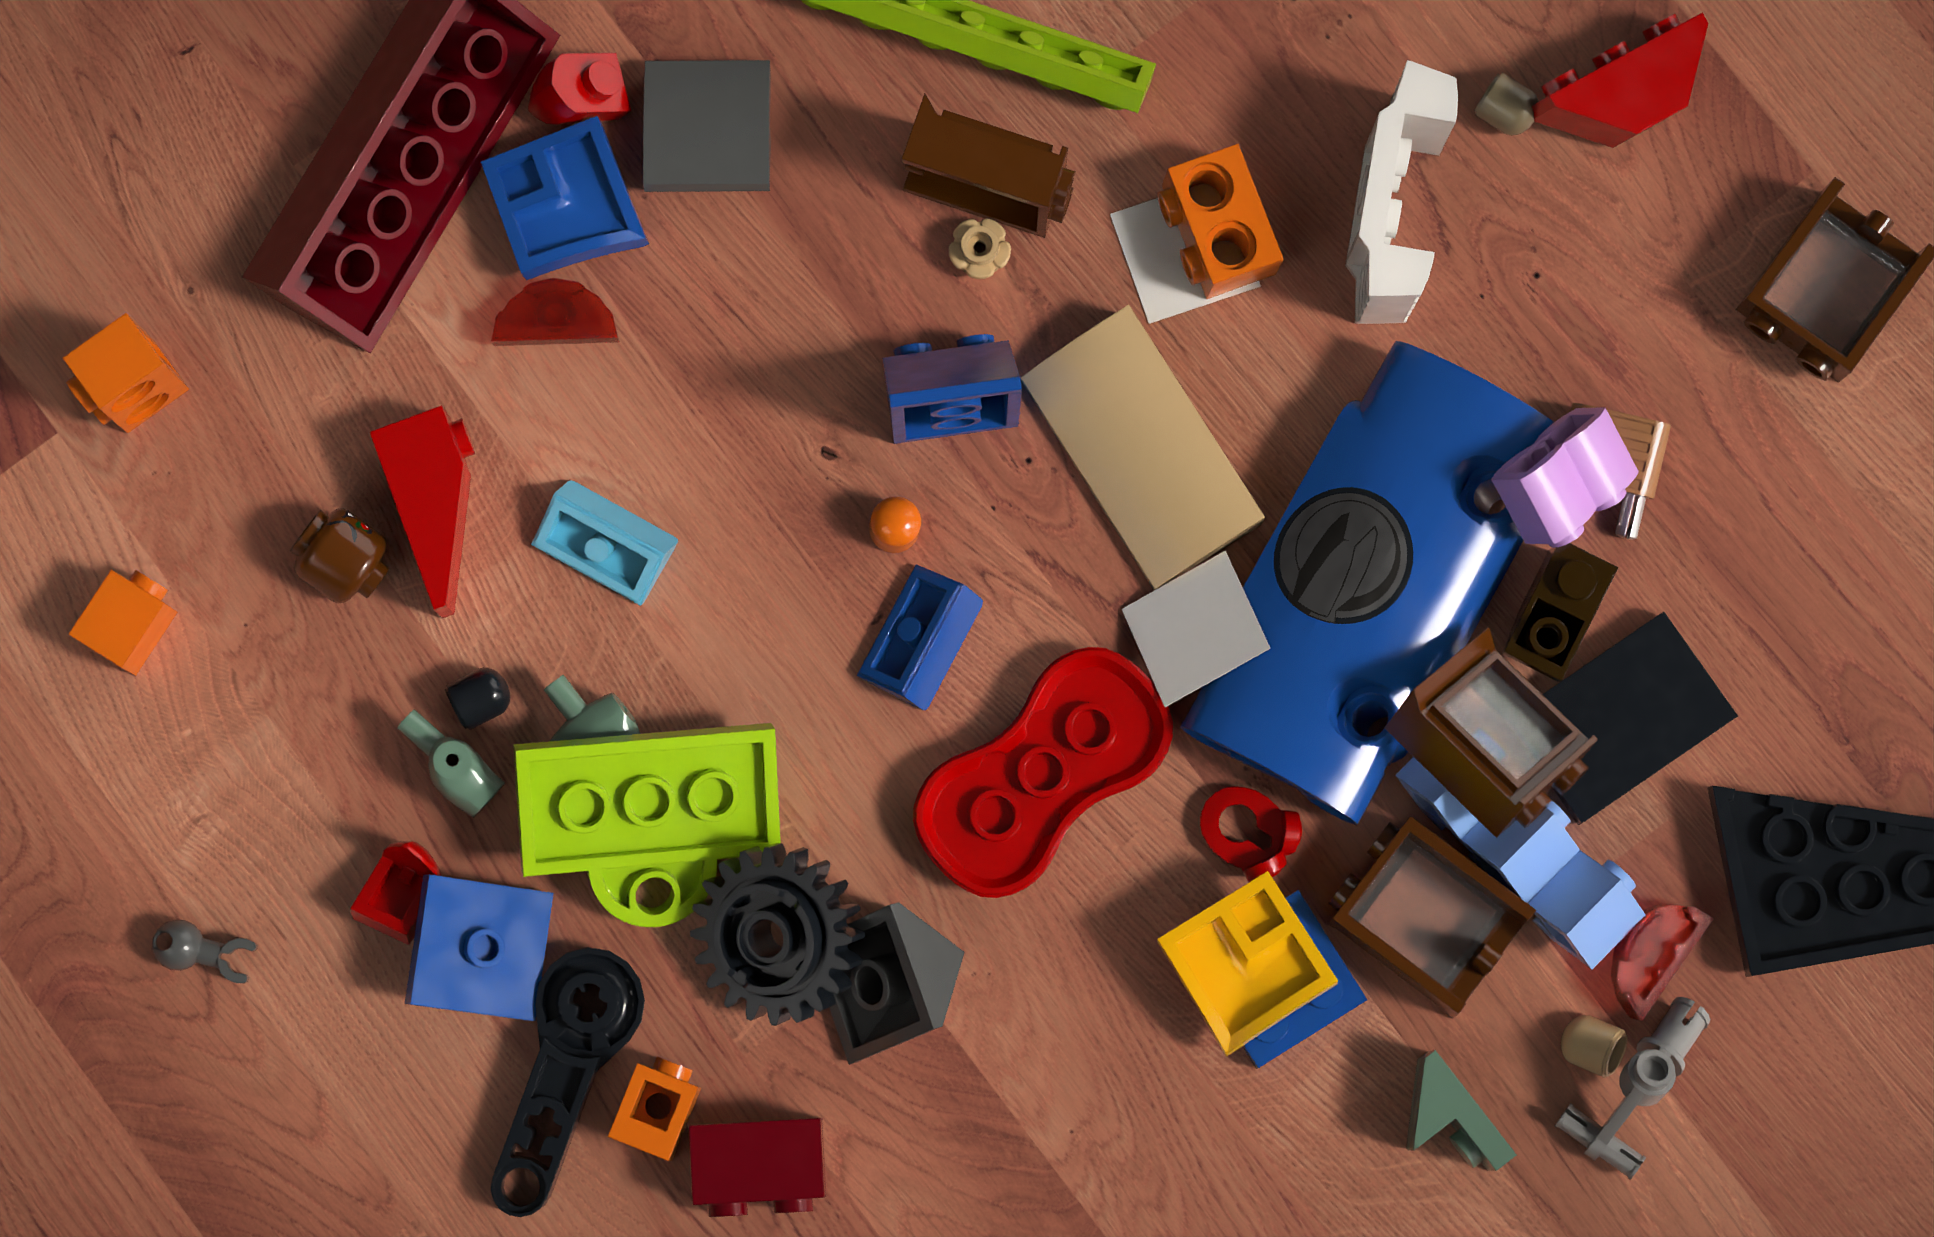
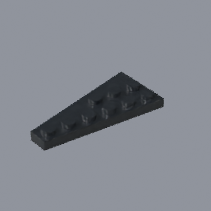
M1719 786L1707 788L1746 977L1934 944V818L1840 804L1830 805L1773 794H1755Z

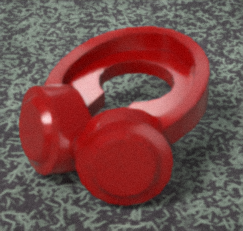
M1238 786L1223 788L1205 801L1201 811L1200 827L1207 845L1224 862L1242 869L1248 882H1251L1267 871L1272 877L1279 874L1287 864L1286 856L1294 854L1301 841L1302 823L1299 813L1296 811L1280 810L1267 796L1250 788ZM1232 805H1242L1249 808L1256 818V827L1271 837V847L1262 850L1249 840L1243 842L1228 840L1219 828L1221 813Z

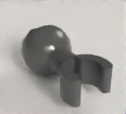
M176 919L164 923L157 929L152 942L155 959L163 967L182 971L198 963L218 968L227 980L244 984L249 981L248 975L234 972L229 962L221 959V955L223 953L232 954L238 949H247L253 952L258 949V945L249 939L237 938L226 944L205 939L202 937L201 931L194 924L186 920ZM163 933H168L172 937V945L167 950H161L157 945V939Z

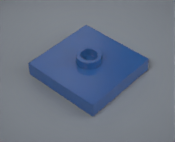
M430 874L423 875L405 1004L536 1021L535 1003L538 985L542 979L554 893Z

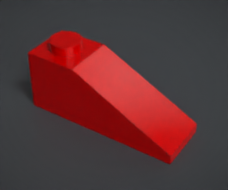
M441 405L370 432L431 604L434 611L443 619L455 613L471 483V473L465 458L474 455L475 450L463 419L452 422L450 416Z

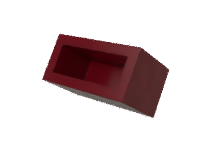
M823 1118L689 1126L693 1205L708 1204L709 1217L748 1215L747 1202L773 1201L774 1213L813 1211L812 1198L827 1197Z

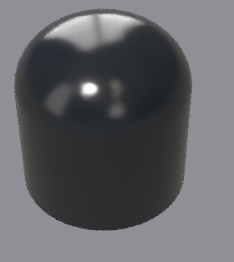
M488 667L474 670L447 684L445 689L458 719L463 727L469 730L501 715L507 710L510 703V690L507 682L501 674Z

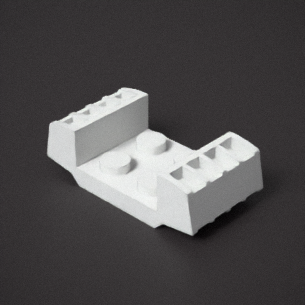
M1409 60L1406 62L1389 106L1379 112L1365 145L1345 265L1356 280V324L1406 323L1424 290L1434 260L1435 252L1390 245L1391 239L1395 238L1402 208V200L1391 199L1392 192L1398 193L1401 177L1406 176L1411 151L1440 155L1456 123L1458 108L1457 79L1451 75Z

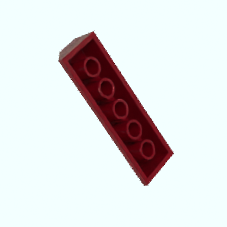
M409 0L242 278L288 309L371 354L481 170V161L486 160L561 35L517 0Z

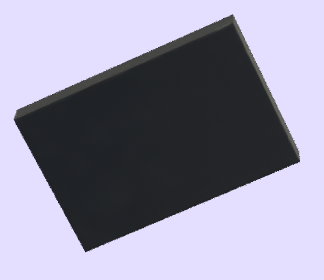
M1664 611L1542 694L1588 739L1593 735L1598 739L1581 759L1589 767L1585 774L1563 795L1555 788L1553 790L1576 823L1580 825L1738 717ZM1513 731L1534 763L1539 762L1541 758Z

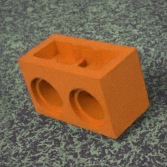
M1239 144L1167 169L1162 183L1163 190L1157 193L1159 206L1167 225L1170 228L1178 225L1186 248L1180 250V258L1185 274L1191 285L1201 284L1206 300L1277 274L1284 258ZM1197 184H1208L1218 191L1221 202L1213 207L1201 206L1191 198L1189 189ZM1219 241L1233 242L1241 249L1244 260L1235 265L1223 264L1214 256L1212 245Z
M127 313L63 357V360L75 375L66 381V384L88 413L93 412L103 425L113 420L127 433L189 390L156 342Z

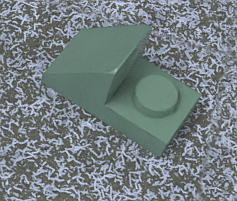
M1436 1050L1427 1051L1417 1059L1406 1149L1416 1150L1451 1123L1456 1132L1449 1139L1464 1160L1472 1168L1482 1163L1487 1171H1497L1517 1154Z

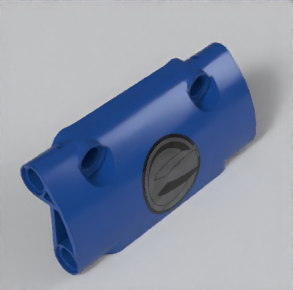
M1395 341L1362 401L1354 400L1349 402L1338 415L1243 586L1244 592L1271 649L1204 685L1180 728L1201 743L1298 789L1309 801L1329 814L1350 824L1358 825L1385 775L1384 770L1386 766L1397 762L1408 753L1385 728L1381 733L1367 737L1369 728L1380 718L1388 717L1389 722L1414 688L1467 645L1524 541L1506 507L1498 513L1488 514L1491 506L1501 499L1491 479L1507 461L1522 450L1533 445L1537 438L1554 421L1472 372L1416 346Z

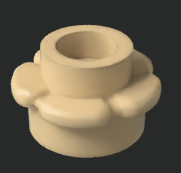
M987 218L983 219L982 222L968 219L960 223L954 230L953 237L955 239L949 245V257L953 265L957 269L964 271L969 277L985 279L991 277L994 272L1007 264L1011 254V245L1005 241L1006 232L998 222ZM978 242L986 246L985 251L982 253H977L974 250V245Z

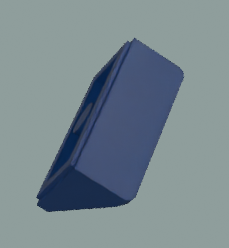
M916 564L857 676L921 710H927L982 608V598L966 585Z

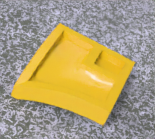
M1268 871L1157 939L1158 945L1183 983L1226 1057L1338 984L1336 976Z

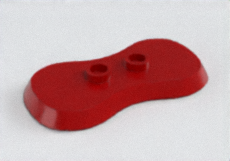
M1086 647L1060 656L1036 680L1022 710L1009 727L990 742L943 762L925 779L918 791L913 807V824L924 851L952 882L977 896L999 898L1013 895L1026 889L1045 872L1067 830L1083 812L1098 801L1135 787L1158 769L1169 751L1173 738V720L1169 707H1164L1155 684L1146 674L1119 653L1107 648Z

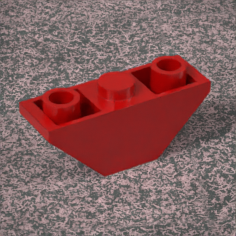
M1703 12L1682 24L1675 13L1642 32L1647 43L1630 51L1627 43L1623 41L1591 59L1597 70L1579 78L1573 68L1542 85L1541 89L1545 98L1532 106L1534 122L1614 148L1688 107L1709 24Z

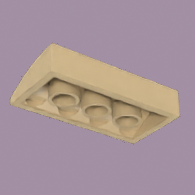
M1129 305L1095 325L1021 377L1020 380L1153 590L1169 583L1262 525L1265 519L1264 514Z

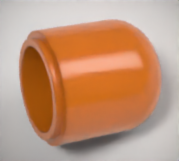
M897 496L886 498L876 505L871 514L869 523L870 537L874 544L885 552L900 553L906 551L913 546L918 538L921 528V516L917 507L910 500Z

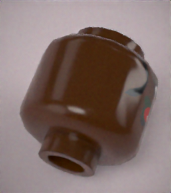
M344 508L336 509L329 515L320 510L290 550L298 556L294 565L297 576L335 603H344L350 600L356 592L368 598L390 569L380 561L387 545L384 536Z

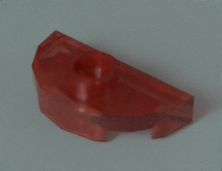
M550 278L527 284L523 287V291L509 300L503 311H500L495 318L491 342L493 346L619 342L613 314L598 295L586 289L579 282Z
M1661 903L1643 910L1646 915L1615 946L1612 957L1611 979L1616 999L1630 1018L1643 1021L1714 918L1695 907Z

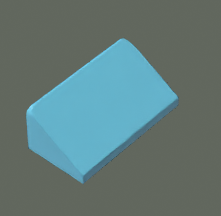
M570 480L554 493L531 545L641 606L672 555L678 539L581 484Z

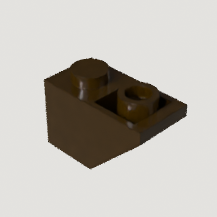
M1571 543L1561 547H1552L1548 551L1521 604L1502 654L1559 683L1562 682L1619 567Z

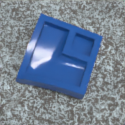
M598 116L481 161L517 264L526 281L592 258L649 245L604 127Z

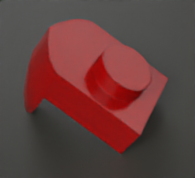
M560 54L546 64L536 77L530 93L528 111L538 120L554 125L565 122L585 121L595 116H598L600 121L621 119L631 112L617 54Z
M413 841L394 842L385 847L382 857L350 908L352 918L410 945L415 936L423 875L441 876L439 867L431 854L422 845Z

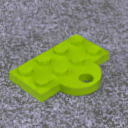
M772 723L513 744L520 859L523 877L587 871L594 894L602 906L610 914L628 924L639 927H661L684 919L694 912L692 909L693 904L704 901L707 898L708 893L705 891L702 883L704 880L716 877L717 859L737 858L740 856L741 851L756 846L763 852L764 847L781 843L776 736ZM657 877L670 883V895L662 905L649 908L640 905L636 901V891L645 880Z

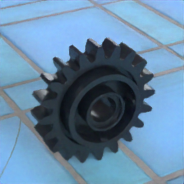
M776 843L764 847L763 852L758 846L741 851L739 859L735 857L718 864L721 876L709 878L702 883L705 891L713 899L693 904L692 909L707 920V925L691 930L690 936L708 943V949L694 958L696 964H714L716 971L709 977L706 985L708 988L724 983L729 986V991L724 1001V1005L727 1008L746 1000L747 1020L752 1021L767 1013L771 1025L777 1026L790 1020L791 1017L796 1023L814 1016L815 1010L821 1012L836 1004L833 993L838 994L850 989L853 985L849 977L842 970H849L862 964L863 959L855 952L850 951L848 944L864 938L865 932L857 928L848 927L847 919L861 910L860 905H842L840 903L839 897L845 892L849 883L847 880H841L828 885L825 879L829 873L830 862L824 860L808 867L809 854L807 848L802 847L793 850L787 855L783 843ZM772 921L782 931V947L776 943L772 936Z

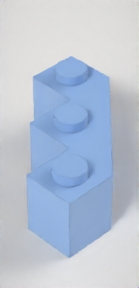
M1477 730L1472 735L1499 763L1505 758L1502 751L1485 734ZM1414 757L1395 775L1421 811L1441 831L1445 827L1449 829L1456 839L1470 852L1468 857L1478 867L1536 909L1534 913L1536 917L1532 921L1554 942L1590 969H1593L1646 915L1631 894L1632 890L1636 887L1631 877L1613 861L1608 859L1603 865H1600L1582 852L1565 830V827L1570 823V819L1553 801L1526 828L1516 820L1496 838Z

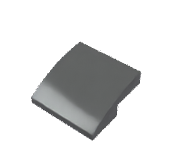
M770 60L645 61L643 115L644 192L770 191Z

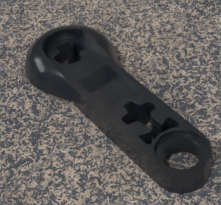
M588 947L567 952L549 966L539 982L535 1008L540 1050L493 1174L490 1188L495 1204L509 1216L524 1217L532 1215L546 1205L554 1190L597 1071L631 1040L642 1022L645 998L640 978L627 961L609 950ZM587 984H595L600 987L599 999L607 1003V1009L602 1017L599 1013L592 1014L593 1022L580 1018L582 1007L573 1002L574 995L578 989L581 992H588ZM546 1107H550L555 1111L553 1121L562 1126L559 1136H547L539 1155L552 1156L549 1168L535 1158L514 1155L517 1144L526 1150L531 1149L536 1136V1128L528 1124L529 1116L542 1114ZM526 1168L537 1176L540 1184L539 1195L531 1204L517 1205L506 1196L504 1190L505 1178L513 1169Z

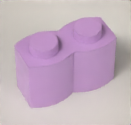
M1576 408L1550 425L1533 445L1522 450L1507 461L1494 474L1491 480L1525 544H1549L1550 547L1556 548L1569 544L1581 536L1584 532L1583 524L1589 520L1595 511H1602L1619 503L1626 496L1625 488L1632 483L1639 471L1606 408Z

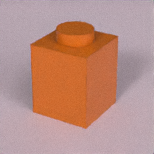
M111 569L69 632V635L136 676L178 612L162 602L168 590L137 570L127 580Z

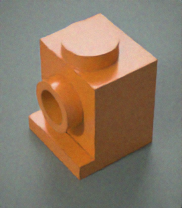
M658 1056L652 1068L637 1063L608 1137L667 1161H673L701 1090V1087L688 1083L693 1070ZM658 1093L665 1094L671 1101V1111L662 1119L652 1117L648 1111V1101L653 1095Z

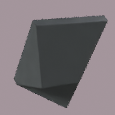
M899 902L890 904L847 924L848 927L857 928L865 932L864 938L848 944V949L855 952L863 960L859 966L849 970H842L849 977L853 985L850 989L843 992L833 993L836 1004L829 1009L849 1065L943 1026L965 952Z

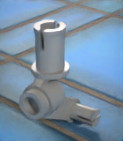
M1685 997L1675 998L1671 1003L1670 1009L1651 1037H1644L1638 1042L1636 1048L1638 1052L1624 1066L1619 1076V1085L1625 1097L1603 1126H1600L1576 1109L1571 1103L1555 1124V1127L1560 1128L1587 1148L1584 1152L1585 1155L1594 1161L1598 1157L1602 1158L1626 1175L1629 1180L1638 1171L1646 1156H1642L1614 1135L1637 1105H1655L1670 1091L1676 1077L1681 1075L1685 1069L1684 1057L1711 1020L1706 1010L1700 1006L1694 1016L1684 1025L1682 1021L1695 1003L1693 1000Z

